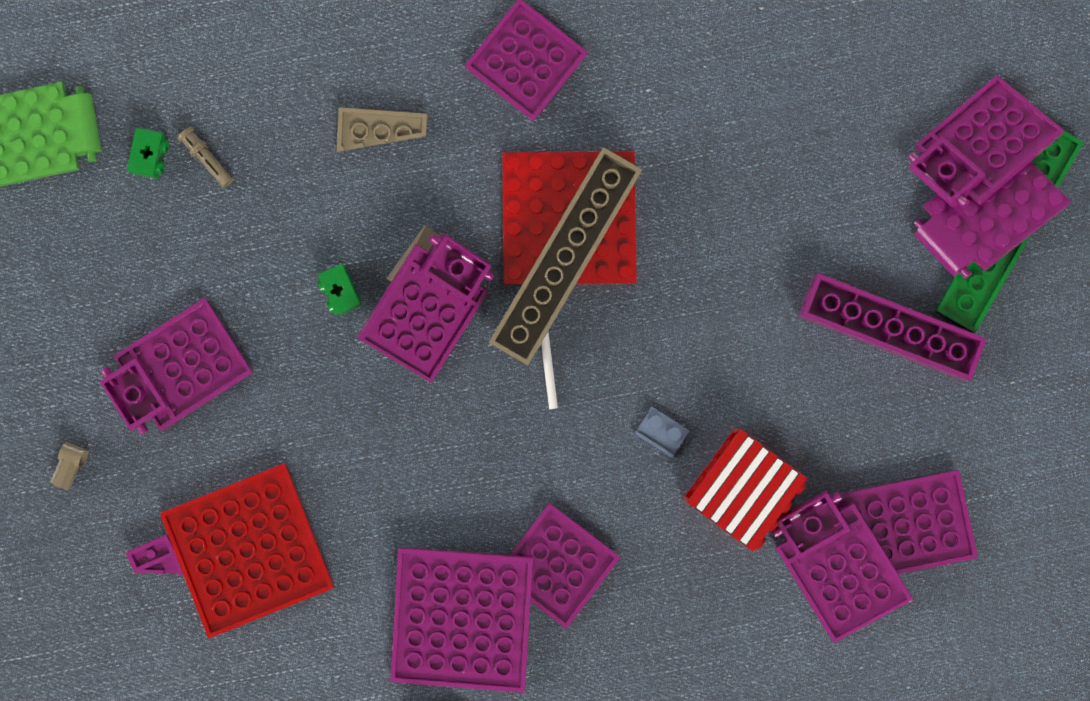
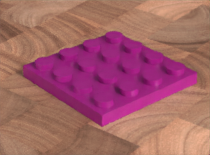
M517 0L464 67L529 120L534 122L586 58L588 52L523 0Z
M550 502L510 553V555L534 557L531 602L565 629L572 623L621 558Z

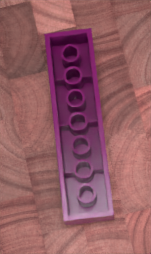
M819 273L812 277L797 316L961 381L972 380L987 340L979 335Z

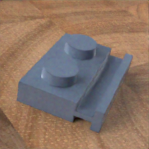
M651 407L634 434L673 458L689 430Z

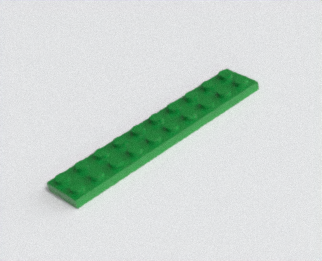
M1063 131V134L1031 162L1058 188L1084 142ZM1030 236L985 272L973 262L967 267L972 272L967 279L960 273L953 277L935 312L967 331L976 333Z

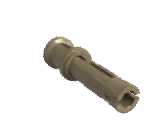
M193 127L186 128L178 135L177 140L183 142L190 150L189 154L192 157H197L222 188L227 187L233 182V177L227 173L208 151L207 143L200 140L194 133L195 129Z

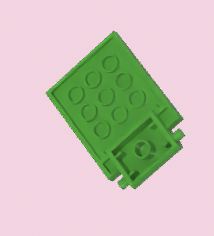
M57 82L0 95V187L80 170L79 156L87 155L88 162L97 161L96 153L102 152L92 94L85 93L84 87L80 86L74 88V95L66 96L65 84Z

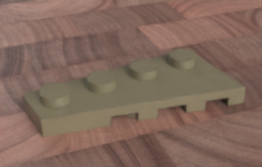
M339 107L336 152L426 137L428 114Z

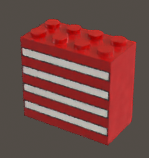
M734 428L682 500L754 552L755 549L759 550L766 541L764 537L768 531L772 532L779 524L778 518L782 512L786 513L791 508L793 497L796 494L799 495L806 487L804 482L807 478L742 429Z

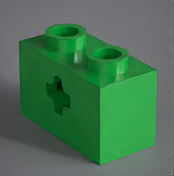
M136 128L127 172L136 176L159 180L160 175L165 170V162L163 160L165 153L169 150L168 137L160 132ZM151 152H153L152 156L150 155L147 157V153L150 154Z
M339 264L317 274L320 279L317 281V284L322 293L326 292L329 299L326 301V304L331 314L335 313V315L341 316L363 306L344 264ZM336 286L343 288V290L340 291L341 296L334 294V292L337 291Z

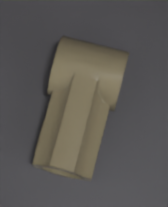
M68 441L65 442L59 451V463L50 483L59 488L71 489L79 468L87 460L89 450Z

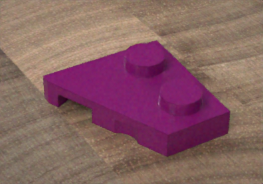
M168 534L125 553L134 573H177V575H183Z

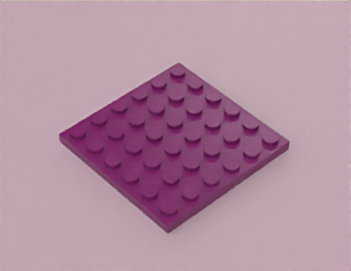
M399 547L390 682L525 693L534 557Z

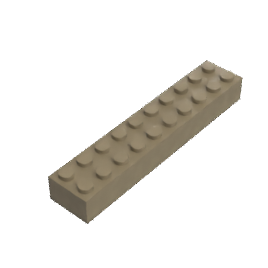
M602 148L491 337L489 344L529 366L639 178L642 169L608 149Z

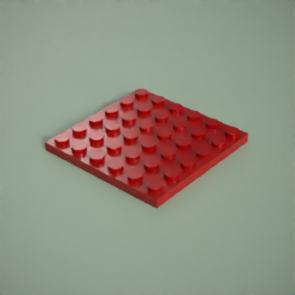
M601 151L502 152L504 285H523ZM611 151L635 165V151ZM635 184L577 284L637 283Z
M286 463L159 513L208 639L335 588Z

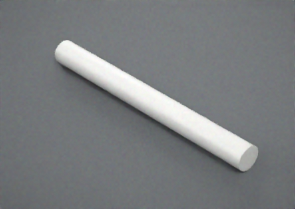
M548 332L541 343L548 405L549 409L558 408Z

